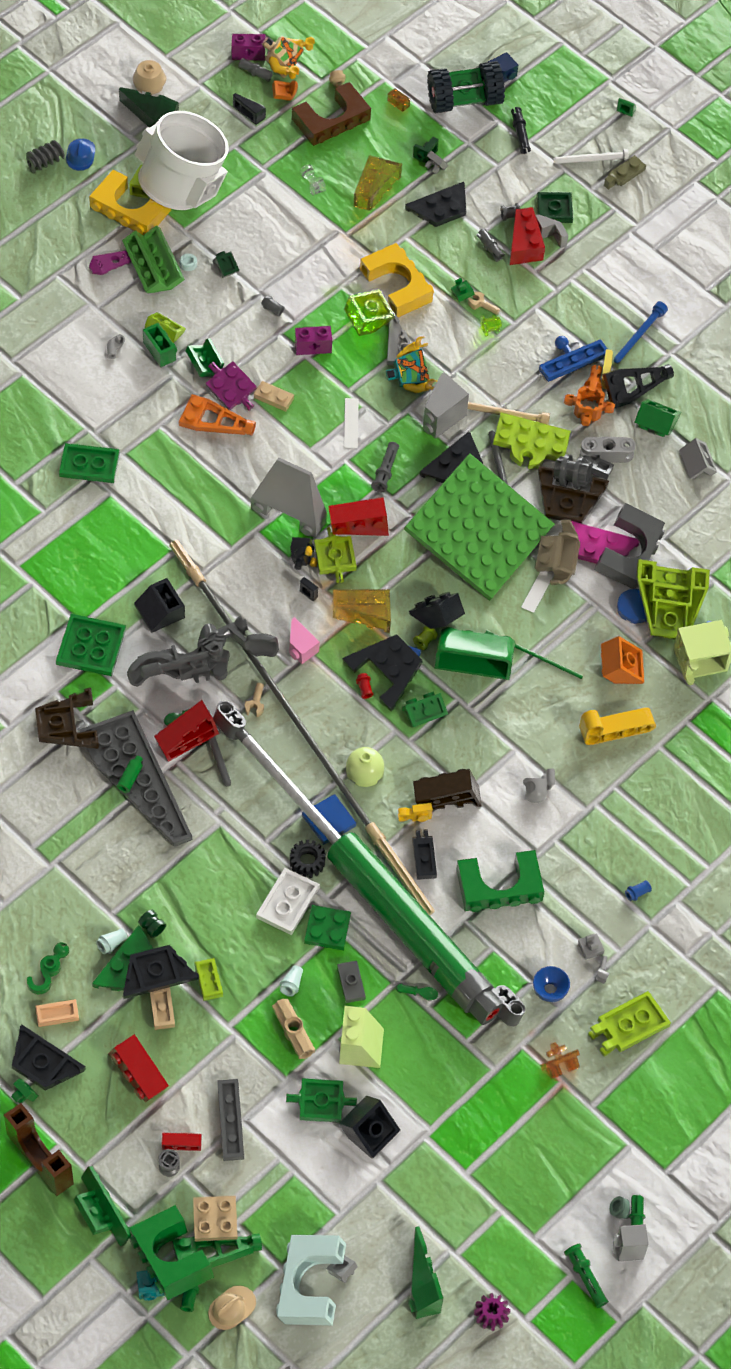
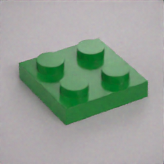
M312 905L304 944L344 951L351 912Z

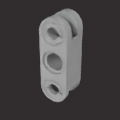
M587 437L581 443L579 456L587 455L594 460L600 458L610 463H626L633 459V451L636 444L633 439L628 437Z

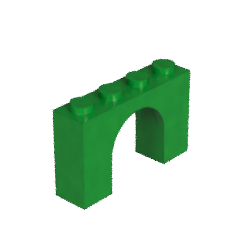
M536 850L516 852L514 863L518 882L507 890H495L483 882L477 858L457 860L456 871L464 910L478 912L481 909H498L509 905L516 907L524 903L537 904L543 901L545 891Z
M176 1205L129 1227L132 1235L129 1237L132 1247L134 1249L138 1248L139 1252L137 1254L142 1264L146 1263L148 1265L146 1270L150 1278L156 1279L155 1286L159 1294L164 1293L167 1300L214 1278L211 1264L202 1249L174 1262L163 1261L157 1257L158 1251L164 1244L188 1233L184 1218Z

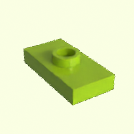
M211 958L194 962L196 972L199 974L198 981L203 1001L223 997L215 959Z

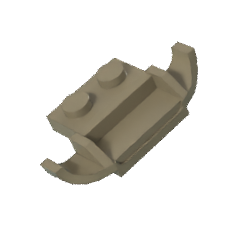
M561 520L562 532H559V536H541L535 569L537 572L553 571L554 578L550 580L551 585L565 584L572 575H575L580 541L571 520Z

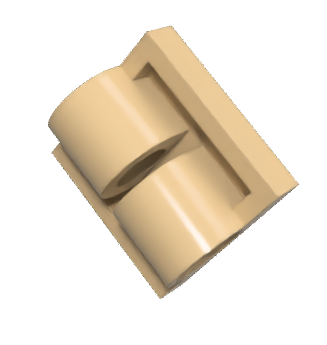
M236 1196L193 1198L195 1241L238 1239Z

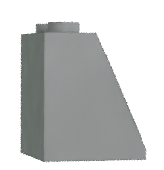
M445 372L439 377L425 405L424 431L435 439L467 416L469 393Z

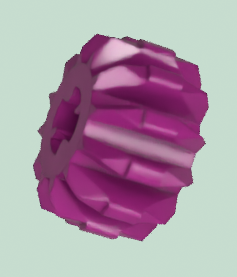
M490 1293L489 1299L483 1295L481 1296V1301L476 1302L475 1306L477 1309L474 1310V1315L478 1316L476 1319L477 1323L484 1322L483 1329H486L489 1325L491 1331H494L495 1326L501 1329L503 1328V1322L508 1323L509 1317L507 1315L510 1314L511 1309L506 1308L508 1301L501 1302V1295L497 1296L496 1299L493 1293Z

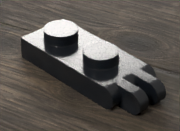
M423 829L424 836H420V830H415L416 837H412L417 880L437 878L433 837L428 836V829Z

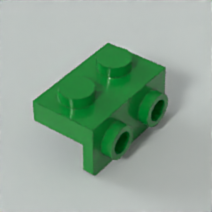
M207 338L203 345H189L185 350L199 377L214 376L215 373L208 367L210 364L212 365V362H215L220 369L224 366V362L210 338Z

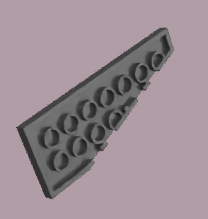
M134 710L79 729V732L97 730L99 748L86 749L93 764L116 788L129 761L135 759L137 755L143 758L141 762L143 767L130 792H120L174 847L193 840L192 834Z

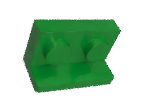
M433 691L423 695L424 699L417 701L414 698L406 701V705L402 707V710L406 711L412 728L448 715L441 693L435 695Z

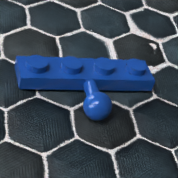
M558 336L555 339V346L559 350H563L565 354L539 365V370L547 382L604 359L606 349L608 348L600 339L572 351L568 346V338Z

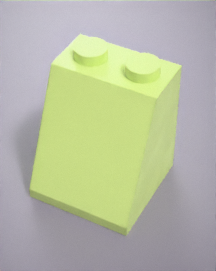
M345 1006L339 1064L380 1068L384 1028L366 1008Z

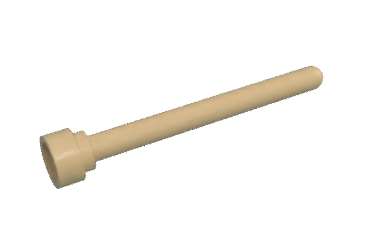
M468 402L467 409L496 415H500L502 412L549 424L550 413L543 412L536 415Z

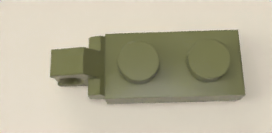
M634 155L610 171L605 178L604 186L608 190L616 184L623 186L645 171L646 164Z

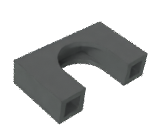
M625 503L616 518L614 526L632 534L638 539L641 545V555L629 558L606 547L600 555L594 570L635 589L638 585L636 578L638 559L652 561L650 557L656 553L659 547L656 543L662 539L665 530H663L665 522Z

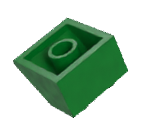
M647 399L641 403L634 423L638 424V427L641 429H652L656 435L665 437V435L668 436L672 433L681 412Z

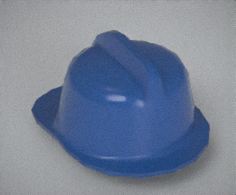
M87 139L73 140L67 150L66 161L68 166L77 171L88 169L94 161L95 145Z

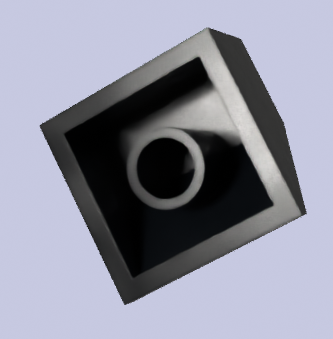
M367 1095L338 1123L348 1139L372 1159L400 1131V1128L382 1101Z

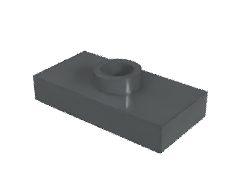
M351 961L337 964L345 1003L365 1000L366 996L358 962Z

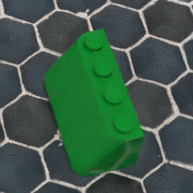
M446 627L440 631L434 669L510 680L515 641L509 636H497L490 633H477L471 630L464 631Z

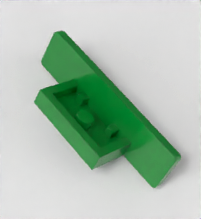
M89 1166L81 1176L89 1192L76 1195L74 1202L93 1235L111 1230L118 1244L124 1246L129 1237H131L130 1229L125 1224L119 1209L115 1206L109 1192L101 1182L99 1174L93 1166Z

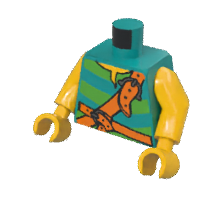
M424 336L418 337L416 342L414 341L404 347L394 361L395 368L386 370L388 381L398 379L400 387H404L405 390L414 393L425 392L429 389L433 390L432 384L437 382V380L429 378L423 351L419 349V347L428 346V343L421 344V340L425 338Z

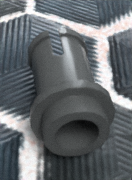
M265 296L261 302L264 309H269L277 316H280L285 309L284 306L274 301L272 296Z

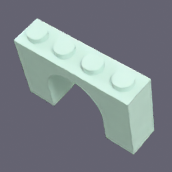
M291 1235V1240L287 1245V1262L283 1268L284 1279L280 1285V1302L276 1307L277 1317L284 1324L333 1326L336 1304L329 1297L301 1295L300 1281L304 1273L314 1265L343 1264L346 1243L340 1236Z

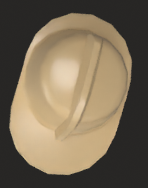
M233 1286L222 1293L209 1307L208 1314L212 1325L221 1330H229L236 1327L254 1311L256 1306L254 1293L244 1286Z

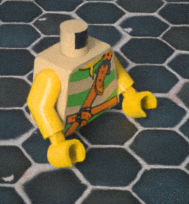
M281 36L274 42L267 37L262 43L269 50L265 60L269 63L274 73H278L282 78L289 74L290 79H295L296 75L299 74V67L295 65L304 51L303 47L311 51L313 44H315V39L308 37L304 42L303 40Z

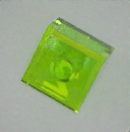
M380 289L349 295L344 308L359 336L375 333L395 318V314Z

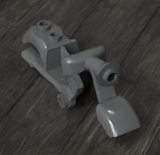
M241 615L235 622L218 630L214 625L207 623L201 629L197 649L190 653L181 654L177 653L175 645H172L171 649L152 651L137 656L138 658L130 665L127 671L128 680L131 685L138 687L149 677L166 674L175 679L181 678V681L193 678L196 683H199V677L205 676L206 681L210 680V670L217 680H224L228 675L227 667L230 657L229 651L223 649L226 638H233L244 649H249L251 654L256 657H275L279 651L278 640L275 636L264 633L251 634L245 637V631L248 630L246 619L242 620Z

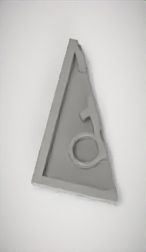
M390 311L387 348V365L393 366L400 351L411 344L405 330H402L399 324L400 320L394 311Z

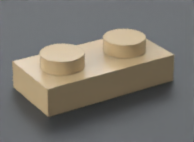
M262 381L254 393V398L286 412L294 400V394Z
M170 987L150 992L155 1030L174 1028L175 1020Z

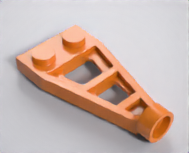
M192 394L179 420V426L195 431L247 434L252 436L255 431L256 422L246 420L210 399ZM206 410H210L218 415L216 422L208 423L201 421ZM224 417L235 421L232 427L220 424Z

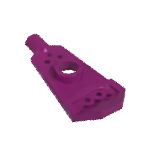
M127 250L96 255L92 257L89 269L92 274L104 275L108 271L132 261Z

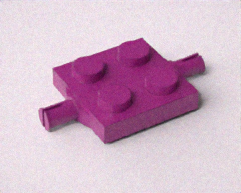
M234 361L221 369L215 362L208 366L215 374L206 382V386L228 410L240 404H243L248 411L254 407L248 400V397L257 389V386Z

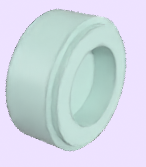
M193 254L182 255L180 257L181 269L184 271L194 270L197 267L196 256Z

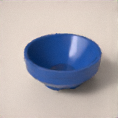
M547 966L541 968L535 974L533 988L540 999L547 1002H557L567 995L570 988V980L562 969L555 966ZM552 984L556 987V991L548 993L544 987Z

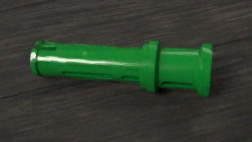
M575 1244L565 1250L564 1254L569 1257L573 1264V1271L579 1273L596 1308H600L609 1301L590 1269L591 1262L584 1256L581 1244Z

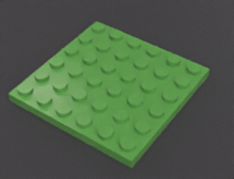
M469 453L409 521L404 530L490 601L539 544L541 536H545L555 524Z

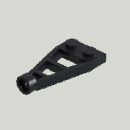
M667 364L652 368L616 369L602 375L609 402L614 403V409L632 403L664 380L673 378L674 371L672 366ZM650 373L652 382L643 386L641 374ZM625 377L635 378L637 388L631 393H627L624 383Z

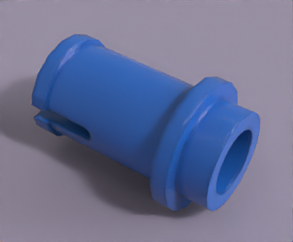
M645 880L633 887L629 886L625 890V895L629 901H637L638 897L651 892L652 888L650 883Z

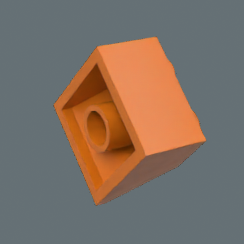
M620 636L601 644L602 674L604 678L615 684L644 683L643 652L640 648Z

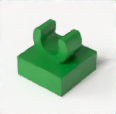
M462 278L455 280L456 285L451 287L453 295L459 302L475 295L473 288L467 280L462 281Z
M20 1078L13 1084L18 1090L11 1097L19 1104L23 1103L26 1099L33 1102L39 1096L26 1081Z

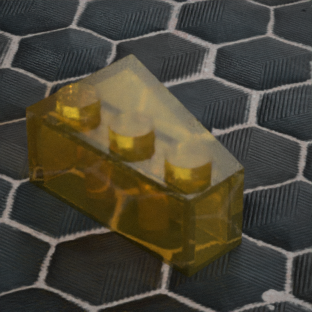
M369 155L354 193V207L370 211L383 198V194L392 188L394 182L401 178L402 163Z
M390 589L333 590V618L354 624L358 622L367 625L368 628L373 629V627L383 629L386 633H390Z

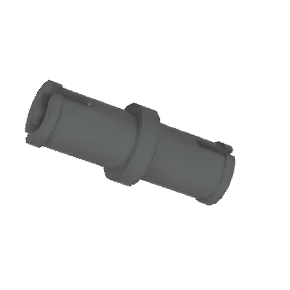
M242 58L239 62L238 67L250 72L254 77L258 76L269 82L273 76L272 71L261 67L258 63H252L245 58Z
M481 229L476 236L484 244V249L490 252L496 262L502 260L505 254L497 246V241L491 238L486 229Z

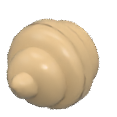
M332 71L329 77L330 83L335 87L343 85L346 79L343 71Z

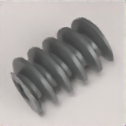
M52 140L50 143H45L44 146H39L38 149H33L32 152L28 151L26 153V160L31 172L36 173L35 167L39 171L42 170L41 164L47 168V162L53 165V159L59 162V156L65 159V154L60 144Z

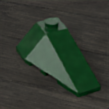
M119 88V101L148 127L154 126L163 115L179 111V102L164 95L156 97L152 96L149 92L141 94L134 89Z

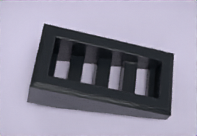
M237 93L233 94V107L255 125L266 118V108Z

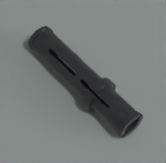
M515 107V111L514 109L511 110L512 124L516 130L520 152L527 154L526 148L528 152L531 151L525 128L526 121L523 119L522 109Z

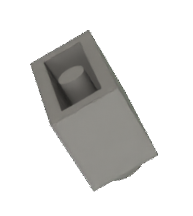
M646 1224L620 1226L618 1234H615V1241H613V1252L617 1254L618 1261L644 1260L649 1245Z

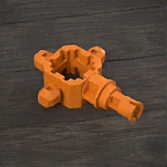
M597 365L591 367L590 377L584 386L578 389L577 396L572 394L565 395L564 404L575 406L574 415L581 419L583 426H589L591 421L599 420L602 411H605V413L614 412L615 404L609 401L604 402L605 393L602 391L600 380L603 369L599 365L598 369H596ZM584 399L591 402L595 400L598 403V407L591 409L590 406L582 407L583 404L580 403Z

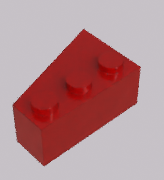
M135 1034L115 1046L108 1053L126 1080L135 1088L134 1091L140 1100L143 1099L145 1103L169 1087Z

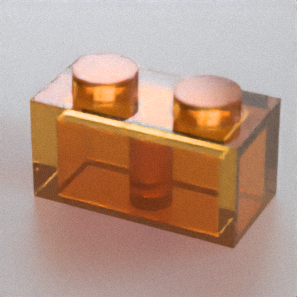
M396 88L388 93L387 101L402 112L410 107V98Z

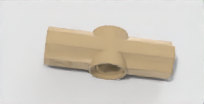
M281 999L272 1005V1009L284 1030V1035L290 1041L298 1058L306 1059L315 1053V1048L303 1028V1022L297 1017L289 1000ZM290 1027H297L298 1030H296V1031H291L289 1028H290Z

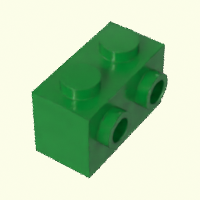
M159 323L143 329V343L160 368L176 361L177 347Z

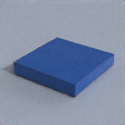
M335 794L314 805L340 835L356 827L355 820ZM302 812V817L322 844L330 842L310 818Z

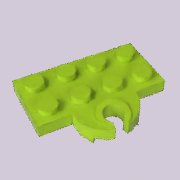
M501 412L493 445L510 449L512 463L515 462L521 467L524 461L523 457L526 456L531 459L528 469H538L539 466L543 465L545 459L557 461L560 456H565L571 431Z

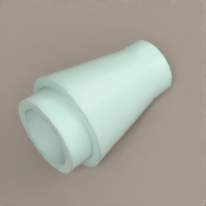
M121 928L102 935L96 941L97 947L102 954H110L127 939V934Z
M292 966L291 970L280 982V991L284 995L294 996L298 992L303 973L301 967Z

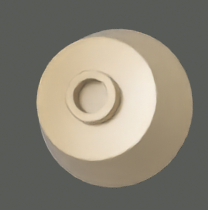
M145 60L137 66L133 74V83L139 92H151L152 95L159 93L166 83V75L158 62Z

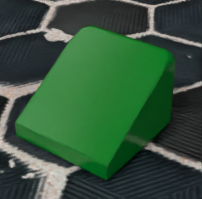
M619 98L617 111L632 117L636 111V105Z

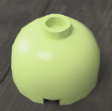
M369 747L354 750L346 761L348 779L361 787L377 784L378 780L382 779L384 775L382 756L378 751Z

